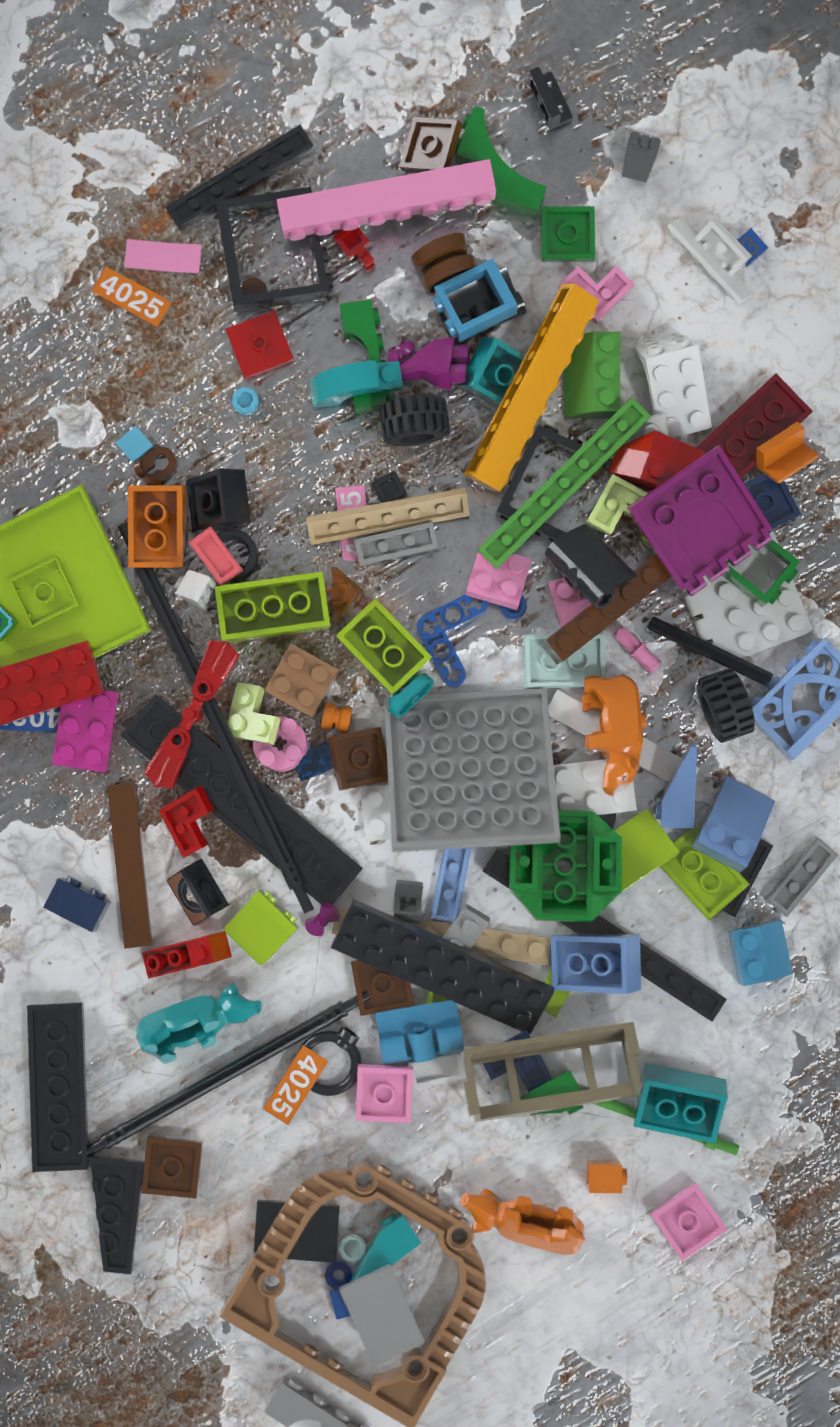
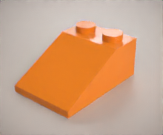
M182 485L128 486V568L184 567L187 518L186 487Z

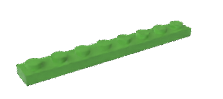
M633 397L628 400L477 551L497 570L651 418V415Z

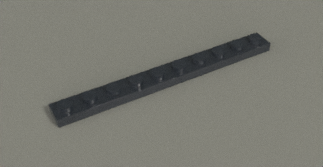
M496 849L482 872L508 889L510 856ZM600 915L592 922L559 921L577 934H627ZM640 942L641 976L713 1022L727 999Z

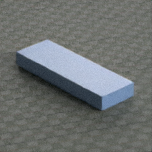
M472 848L443 850L430 919L453 923L459 915Z

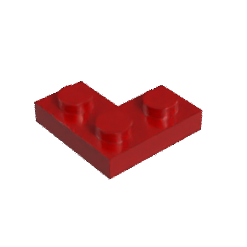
M202 786L195 788L159 809L183 858L208 845L196 820L214 811V808Z

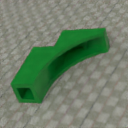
M474 106L472 113H467L463 121L462 129L465 132L463 138L458 139L455 149L456 164L462 165L490 159L496 187L495 200H491L490 204L537 220L547 186L521 176L501 159L488 137L484 109Z

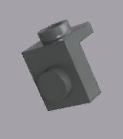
M396 881L393 900L394 917L407 923H421L423 882Z

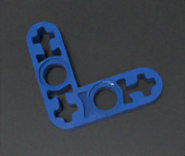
M466 595L424 615L417 623L418 635L427 652L432 656V661L445 685L453 688L463 684L466 672L446 633L483 614L489 602L483 601L481 609L478 610L476 607L468 609L467 612L471 615L466 617L463 607L459 604L464 601V605L467 606L472 602V598ZM449 608L458 609L461 615L460 619L454 623L447 621L445 618L446 610ZM440 614L446 628L441 629V624L433 628V634H429L428 631L422 632L421 629L424 628V622L428 620L432 624L438 621L435 615ZM445 644L448 647L449 654L446 658L439 659L434 655L433 649L436 645ZM453 657L456 662H452L451 666L454 671L460 670L459 681L448 680L446 678L449 675L447 666L441 669L439 664L447 663Z

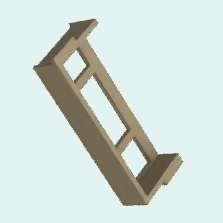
M634 1022L465 1048L464 1061L468 1082H464L469 1117L474 1116V1122H481L639 1096L642 1086L635 1056L640 1055ZM621 1041L630 1083L597 1088L589 1046ZM581 1048L588 1090L526 1100L520 1099L513 1058ZM505 1060L512 1102L479 1107L472 1065Z

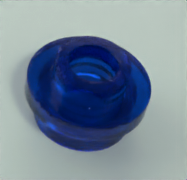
M343 1261L331 1263L325 1271L327 1284L336 1290L350 1283L353 1276L351 1267ZM336 1270H341L344 1273L342 1279L334 1277Z

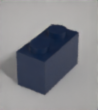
M69 875L66 879L58 878L43 908L90 932L97 931L111 903L105 899L107 895L95 888L89 891L81 887L83 882Z

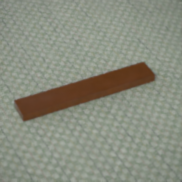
M136 783L107 786L124 949L151 946L153 941Z

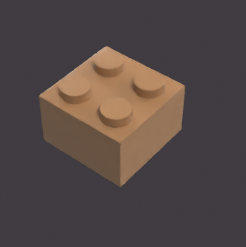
M290 644L264 691L268 695L314 719L340 672L335 667Z

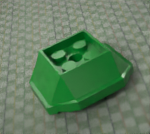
M558 810L560 843L510 845L509 890L537 921L592 922L622 892V837L593 811ZM567 861L571 865V871L567 873L561 872L557 868V862Z

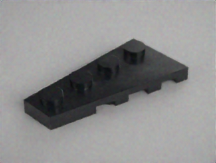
M89 1156L93 1178L92 1187L96 1202L95 1211L100 1233L99 1242L103 1272L131 1275L135 1255L144 1161Z

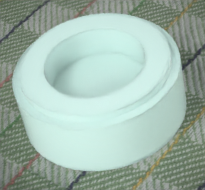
M348 1233L341 1238L339 1254L345 1261L353 1263L364 1257L366 1242L360 1234Z

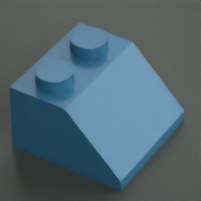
M782 920L728 930L738 984L748 986L773 981L793 974Z

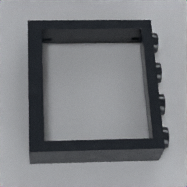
M311 187L216 201L235 313L329 298V289L333 288L331 272L326 273L324 263H329L327 247H321L320 238L324 236L311 234L319 284L242 296L229 214L276 207L278 206L276 199L312 193Z
M545 424L543 427L537 425L495 516L507 521L518 510L509 506L540 439L546 440L573 454L583 446V442L573 436L566 438L559 435V431L550 425ZM610 458L601 467L609 470L612 459ZM544 523L534 534L549 542H553L567 532ZM598 530L597 535L603 540L605 533Z

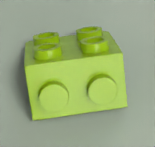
M258 890L224 928L226 933L259 965L265 964L300 928L296 924L298 919L288 909L283 912L276 905L278 899L268 890L265 892Z

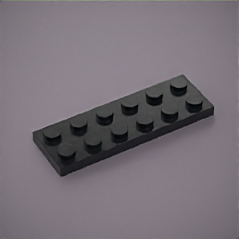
M84 1002L27 1005L32 1172L88 1170L89 1157L87 1147L89 1143ZM80 1150H81L82 1160L80 1159V1157H79V1155H78V1151H80Z

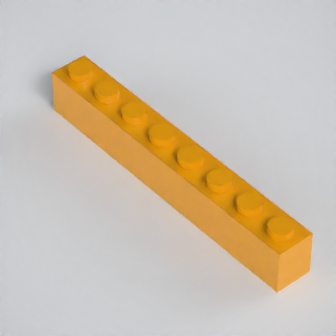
M575 283L561 285L463 475L491 491L500 492L508 484L509 474L513 466L519 462L526 441L532 437L538 418L545 412L547 400L551 393L557 389L562 371L570 364L571 354L575 346L581 342L587 323L595 316L599 299Z

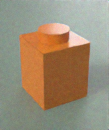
M587 1160V1190L589 1193H622V1186H627V1169H622L620 1161Z

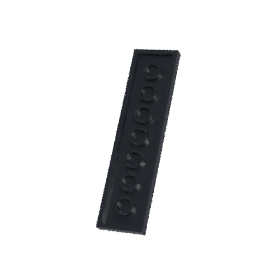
M353 899L331 943V949L448 1000H452L457 1004L524 1032L528 1030L530 1035L554 994V987L355 899Z

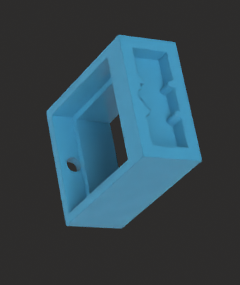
M493 258L435 286V297L432 298L434 305L439 313L444 312L447 321H445L446 328L451 336L456 335L459 342L517 314V303ZM485 276L500 306L462 324L447 295Z

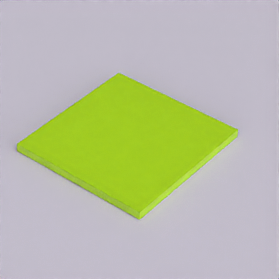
M81 484L0 525V604L19 621L5 639L0 642V668L86 640L90 641L94 658L96 659L152 631L84 485Z

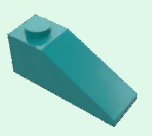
M391 1213L380 1222L382 1226L377 1229L350 1282L388 1264L392 1266L421 1244V1241L401 1213L397 1215Z

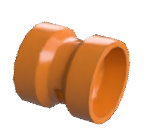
M326 702L321 729L330 730L335 728L340 733H348L353 707L344 706L336 708L335 704Z

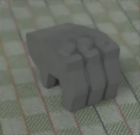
M635 131L630 133L624 154L622 177L647 183L661 142L658 137H650V135L643 133L640 135L639 132Z

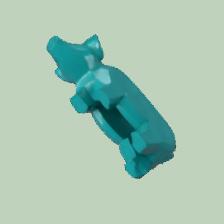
M232 983L221 992L218 998L198 996L145 1016L136 1027V1039L139 1041L142 1052L153 1055L166 1064L176 1060L175 1047H189L198 1041L203 1048L215 1045L216 1034L226 1024H238L248 1021V1018L261 1012L262 1003L261 1001H251L239 993L236 984Z

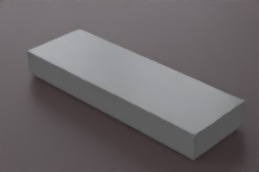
M815 837L764 900L782 915L788 917L839 854L821 839Z

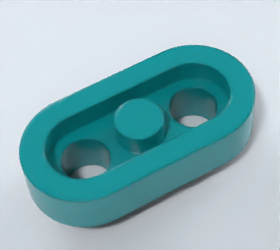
M426 673L415 674L409 680L404 690L398 691L391 696L388 701V711L397 719L403 717L427 695L434 684V680Z

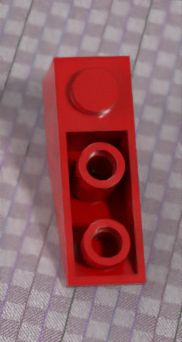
M226 931L142 952L148 979L232 957Z

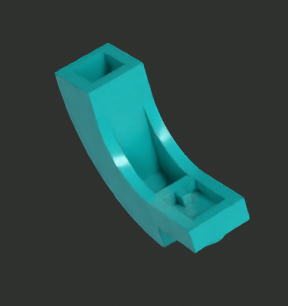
M376 360L346 364L323 371L314 376L310 381L313 408L339 406L344 400L353 396L376 392L400 391L403 388L399 361L376 363Z

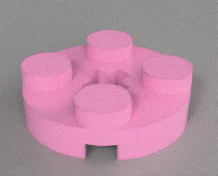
M278 716L281 720L275 742L280 737L283 740H287V744L283 745V750L279 751L274 745L253 741V750L256 758L262 765L274 771L283 772L295 768L300 763L299 761L303 758V755H306L308 738L304 729L295 720Z

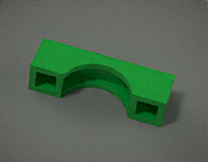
M371 299L340 304L344 337L360 343L368 354V361L376 360V363L386 362V359L380 360L379 350L384 349L382 333L376 334L375 324H380L378 307H372ZM390 391L353 396L355 414L379 412L380 406L391 400Z

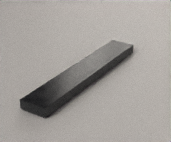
M300 124L170 203L165 208L181 232L217 210L216 201L238 197L315 150V147Z

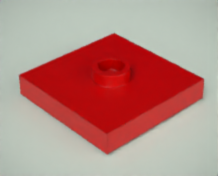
M275 310L225 329L245 380L294 361Z

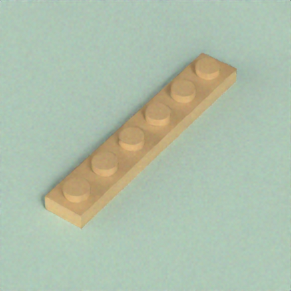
M461 488L306 517L310 543L314 545L407 528L429 522L434 523L469 516L466 490Z

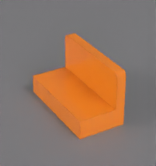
M796 422L757 447L756 468L776 483H781L818 458V453L804 443L805 427Z

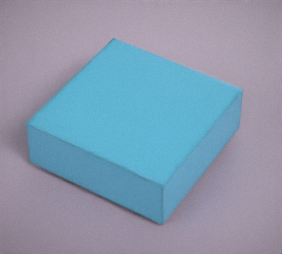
M136 425L115 442L133 464L134 461L141 459L154 448Z

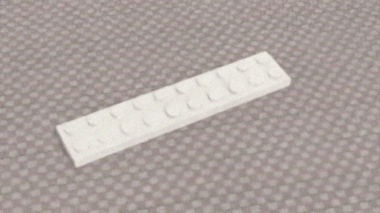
M606 759L554 765L558 810L593 811L597 815L637 811L634 783L632 781L627 786L621 785L617 787L614 795L610 796L603 791L602 787L603 772L607 764ZM389 784L360 788L366 842L391 839Z

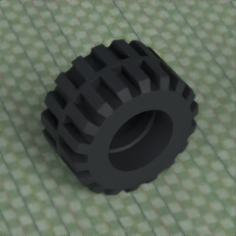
M434 394L408 395L392 399L379 408L382 436L386 444L393 446L422 445L440 440L450 433L447 404L444 397Z
M732 668L699 678L697 692L700 705L712 734L719 742L724 743L754 732L755 718L749 696L740 677Z

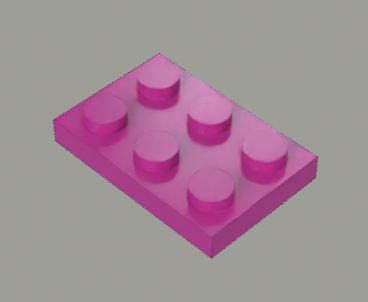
M104 690L105 693L61 707L52 765L107 773L119 692Z

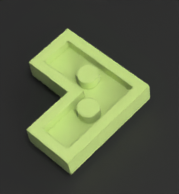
M612 474L586 523L610 536L622 513L632 518L626 508L648 493Z
M237 682L227 720L234 738L274 745L281 719L275 716L259 714L265 688Z

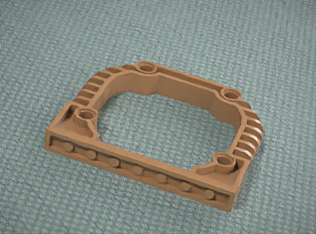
M359 1162L351 1170L334 1169L315 1174L297 1186L286 1200L259 1248L254 1252L221 1308L220 1317L404 1426L415 1427L447 1372V1365L475 1319L484 1299L486 1286L485 1270L478 1250L473 1244L474 1233L469 1222L463 1218L464 1214L453 1206H450L448 1209L439 1204V1198L429 1192L423 1195L415 1190L417 1186L405 1178H402L401 1181L391 1176L393 1172L382 1164H378L376 1167L368 1162ZM361 1172H368L372 1178L369 1183L360 1184L356 1180L357 1175ZM340 1195H345L359 1203H370L376 1199L385 1202L437 1233V1240L442 1251L448 1257L457 1261L458 1280L453 1295L421 1349L415 1347L404 1352L401 1357V1366L375 1374L370 1384L343 1369L344 1365L337 1359L332 1357L326 1359L319 1354L320 1351L309 1343L303 1345L277 1330L280 1325V1317L275 1298L284 1291L286 1280L282 1266L311 1216L323 1203ZM458 1228L466 1231L465 1237L461 1240L452 1238V1233ZM269 1275H274L279 1279V1283L275 1286H268L265 1284L264 1279ZM413 1360H418L422 1363V1366L418 1370H411L408 1368V1364Z

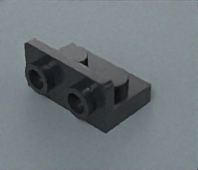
M540 67L529 70L527 84L548 129L551 130L571 121L573 115L553 72L542 74Z

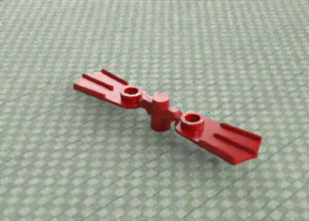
M209 641L192 686L195 698L193 697L189 707L182 711L183 719L179 727L172 729L168 733L144 771V774L150 779L154 787L174 788L191 744V736L188 731H190L194 722H199L202 719L203 714L200 710L204 703L202 701H209L215 696L240 657L228 641ZM205 683L208 687V690L206 693L202 694L200 692V686ZM176 735L182 737V742L179 745H176L174 742Z

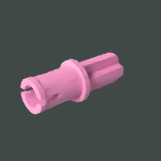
M625 626L620 627L614 633V637L631 653L629 657H633L649 674L661 664V661L645 646L646 642L643 641L641 643Z

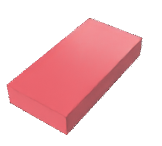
M211 526L189 541V544L220 586L225 585L243 572Z

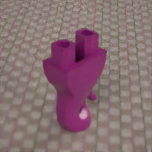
M454 338L434 340L405 362L402 361L410 356L415 349L413 341L403 339L401 340V345L394 346L388 351L387 362L399 361L402 381L421 379L437 388L452 390L453 383H466L467 365L458 364H469V345H455Z

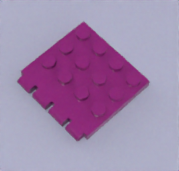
M720 446L714 447L626 508L680 591L686 589L691 597L707 586L703 576L706 575L712 583L730 570L725 562L726 560L735 567L751 556L752 552L748 547L749 544L755 551H758L772 541V537L768 533L772 527Z

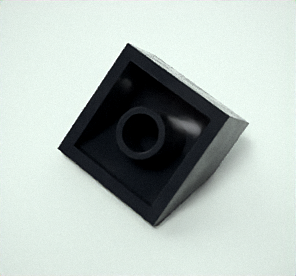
M219 468L186 480L192 533H201L210 526L214 531L233 529L251 523L245 470Z

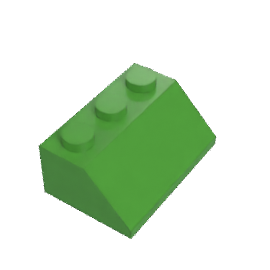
M593 331L584 334L583 339L575 346L571 354L570 364L564 369V418L610 419L620 409V332Z

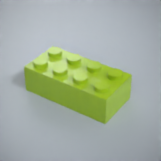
M323 571L214 587L222 641L235 643L332 629Z

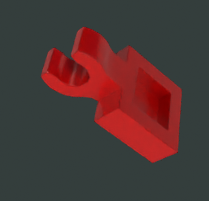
M359 227L350 231L341 230L333 236V241L349 261L356 256L366 272L376 266L374 258L366 250L370 246V241Z

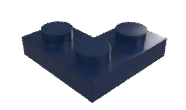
M528 1030L503 1042L528 1039L531 1036ZM540 1054L513 1058L514 1066L528 1092L552 1080ZM505 1060L483 1063L491 1080L507 1073Z

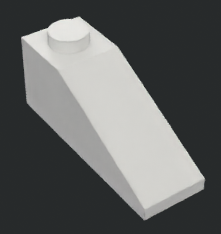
M188 570L186 575H180L174 588L177 589L175 594L179 598L207 612L216 596L214 587L217 585L209 576Z

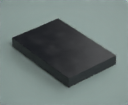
M257 1200L253 1254L259 1248L286 1201ZM322 1204L309 1219L286 1259L336 1263L340 1205Z

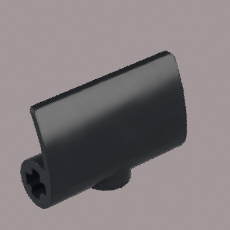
M506 267L499 269L517 303V314L478 333L481 336L491 334L498 330L501 324L527 313L524 301L520 293L515 291ZM485 276L447 295L462 324L500 306ZM438 312L448 337L454 338L455 344L458 343L456 335L451 336L446 328L445 321H447L444 312Z
M587 524L563 534L553 541L545 552V556L561 571L564 580L575 592L579 590L599 610L612 602L615 596L614 588L637 577L636 573Z

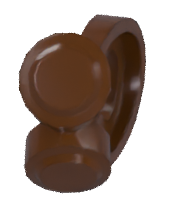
M166 447L154 448L146 453L142 460L134 461L135 473L139 478H143L145 484L161 486V482L168 479L175 471L177 464L175 454ZM164 455L168 458V465L165 469H157L153 474H148V470L153 466V460L156 456Z

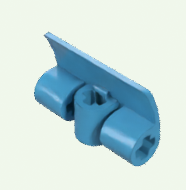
M452 1000L375 1013L383 1065L409 1060L413 1062H426L435 1059L438 1055L464 1051L457 1003Z

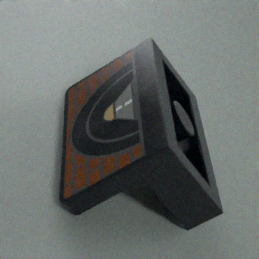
M202 858L167 879V883L193 926L229 906Z

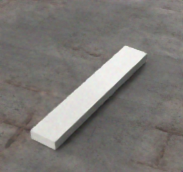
M557 689L548 705L549 717L583 736L600 731L599 718L601 713L591 710L582 712L581 702ZM643 737L639 767L669 783L682 758ZM696 767V775L700 769L698 767Z

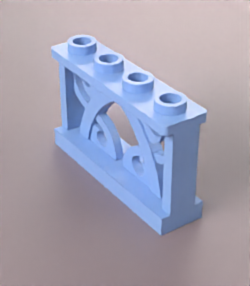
M826 637L820 641L816 638L804 648L807 653L800 660L795 657L785 667L788 671L781 678L778 676L774 677L770 684L765 686L768 691L762 697L757 694L750 700L755 725L782 751V754L788 760L795 759L840 715V679L834 677L838 667H840V652ZM824 654L831 659L832 668L829 675L823 674L826 669L824 661L820 668L814 666L813 661L817 655ZM806 664L808 673L795 675ZM803 683L822 684L818 693V701L824 712L821 715L810 710H800L793 713L792 694L794 685ZM828 686L832 687L828 693L832 692L835 695V699L831 702L825 699V691ZM783 687L781 699L773 696ZM769 703L774 704L776 710L769 714L773 716L782 714L783 719L776 723L766 721L762 714L764 706ZM804 715L808 717L809 724L803 727L800 723L801 720L795 723L794 719ZM785 725L792 743L788 745L774 731L775 728Z

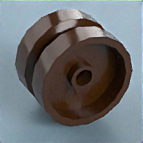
M451 233L439 237L422 246L412 255L411 262L416 273L424 274L421 278V284L427 295H435V286L478 266L475 257L467 254L470 246L463 233Z

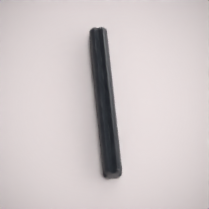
M652 617L648 623V630L720 665L732 668L735 672L764 686H768L773 678L771 672L657 617Z

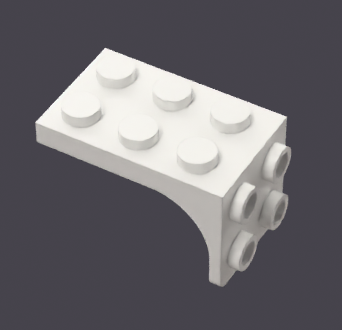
M682 332L668 334L666 339L658 341L657 339H647L642 341L641 345L636 346L635 352L640 357L646 373L653 414H666L670 437L674 438L712 428L699 346Z

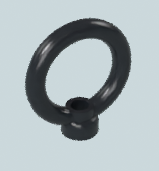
M341 1026L338 1032H318L310 1036L301 1045L300 1049L304 1045L312 1050L320 1043L334 1042L341 1049L348 1052L351 1061L350 1071L343 1081L335 1085H323L316 1081L310 1091L322 1096H335L346 1092L356 1083L358 1064H362L361 1055L356 1046L360 1038L349 1028Z

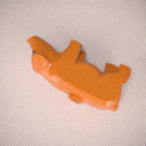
M625 675L611 678L589 676L584 678L583 690L584 693L588 694L582 696V712L591 710L602 713L599 718L600 731L585 735V749L598 750L607 760L603 772L602 787L607 795L613 796L615 789L621 785H629L635 779L639 770L643 746L642 729L646 728V713L641 712L638 686L630 677Z
M485 1188L480 1195L465 1193L460 1199V1204L466 1207L474 1218L472 1225L473 1233L488 1232L492 1227H495L503 1237L509 1240L562 1255H572L580 1251V1247L585 1241L584 1224L572 1209L562 1206L556 1212L552 1208L533 1204L531 1199L525 1196H519L515 1200L502 1202L497 1199L493 1192Z

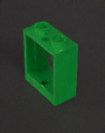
M773 539L764 547L786 563L787 567L765 594L729 565L730 570L722 575L761 607L768 602L772 605L782 593L779 590L784 582L789 584L799 572L796 567L800 561Z

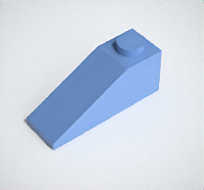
M690 743L662 794V803H656V819H661V827L694 829L697 743Z

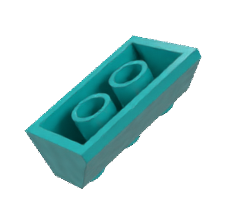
M645 1063L640 1080L642 1088L637 1097L634 1127L715 1143L728 1098L726 1079Z

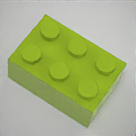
M376 598L336 635L337 640L391 696L400 691L415 674H418L432 661V656Z

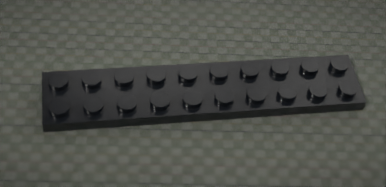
M155 694L120 736L151 761L168 733L172 729L179 727L183 716ZM192 725L190 731H188L191 736V744L176 783L187 792L202 786L214 808L212 813L279 869L223 750ZM176 735L174 738L176 745L182 742L180 735ZM254 777L305 882L303 884L305 891L321 905L323 903L334 904L363 868Z

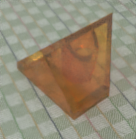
M331 567L333 624H339L365 598L364 590L337 567Z

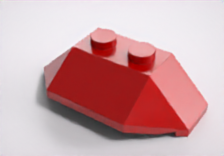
M653 431L623 444L614 454L607 473L614 474L621 479L652 491L703 456L705 451L658 431Z

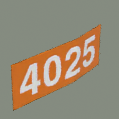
M106 266L91 292L135 314L155 327L159 326L172 303Z
M303 1045L263 1110L289 1125L327 1065L328 1060Z

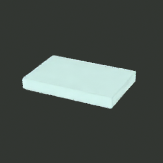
M599 633L564 662L557 665L540 644L551 634H524L525 689L584 688V678L601 676L606 678L605 633Z

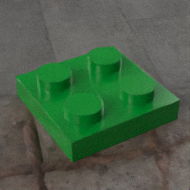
M541 206V262H594L595 206Z

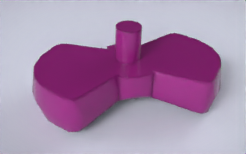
M323 903L315 917L306 919L305 928L308 933L313 936H323L327 924L339 920V910L333 904Z

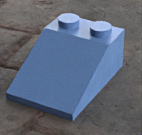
M726 776L691 847L740 873L747 868L759 844L775 800Z
M640 934L551 935L552 986L554 990L629 994L641 990Z

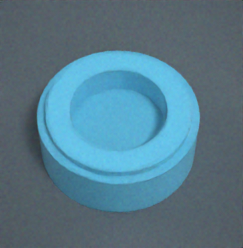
M242 387L234 392L232 405L237 413L245 416L251 415L259 407V398L253 389Z

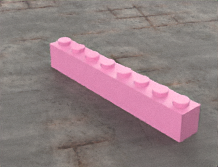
M490 159L276 200L284 239L290 238L291 241H298L304 239L305 235L310 234L324 236L332 233V230L343 228L344 231L357 229L359 225L363 224L377 226L385 223V220L395 218L397 221L410 219L412 215L416 214L430 216L438 213V210L448 208L450 211L463 209L465 205L469 204L477 206L487 205L491 200H495L496 187Z

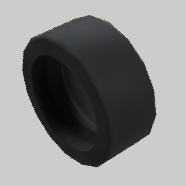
M227 529L220 531L217 536L222 543L229 540H237L246 546L249 555L246 565L242 568L243 572L229 582L245 580L253 574L258 565L259 554L255 542L248 534L241 530Z

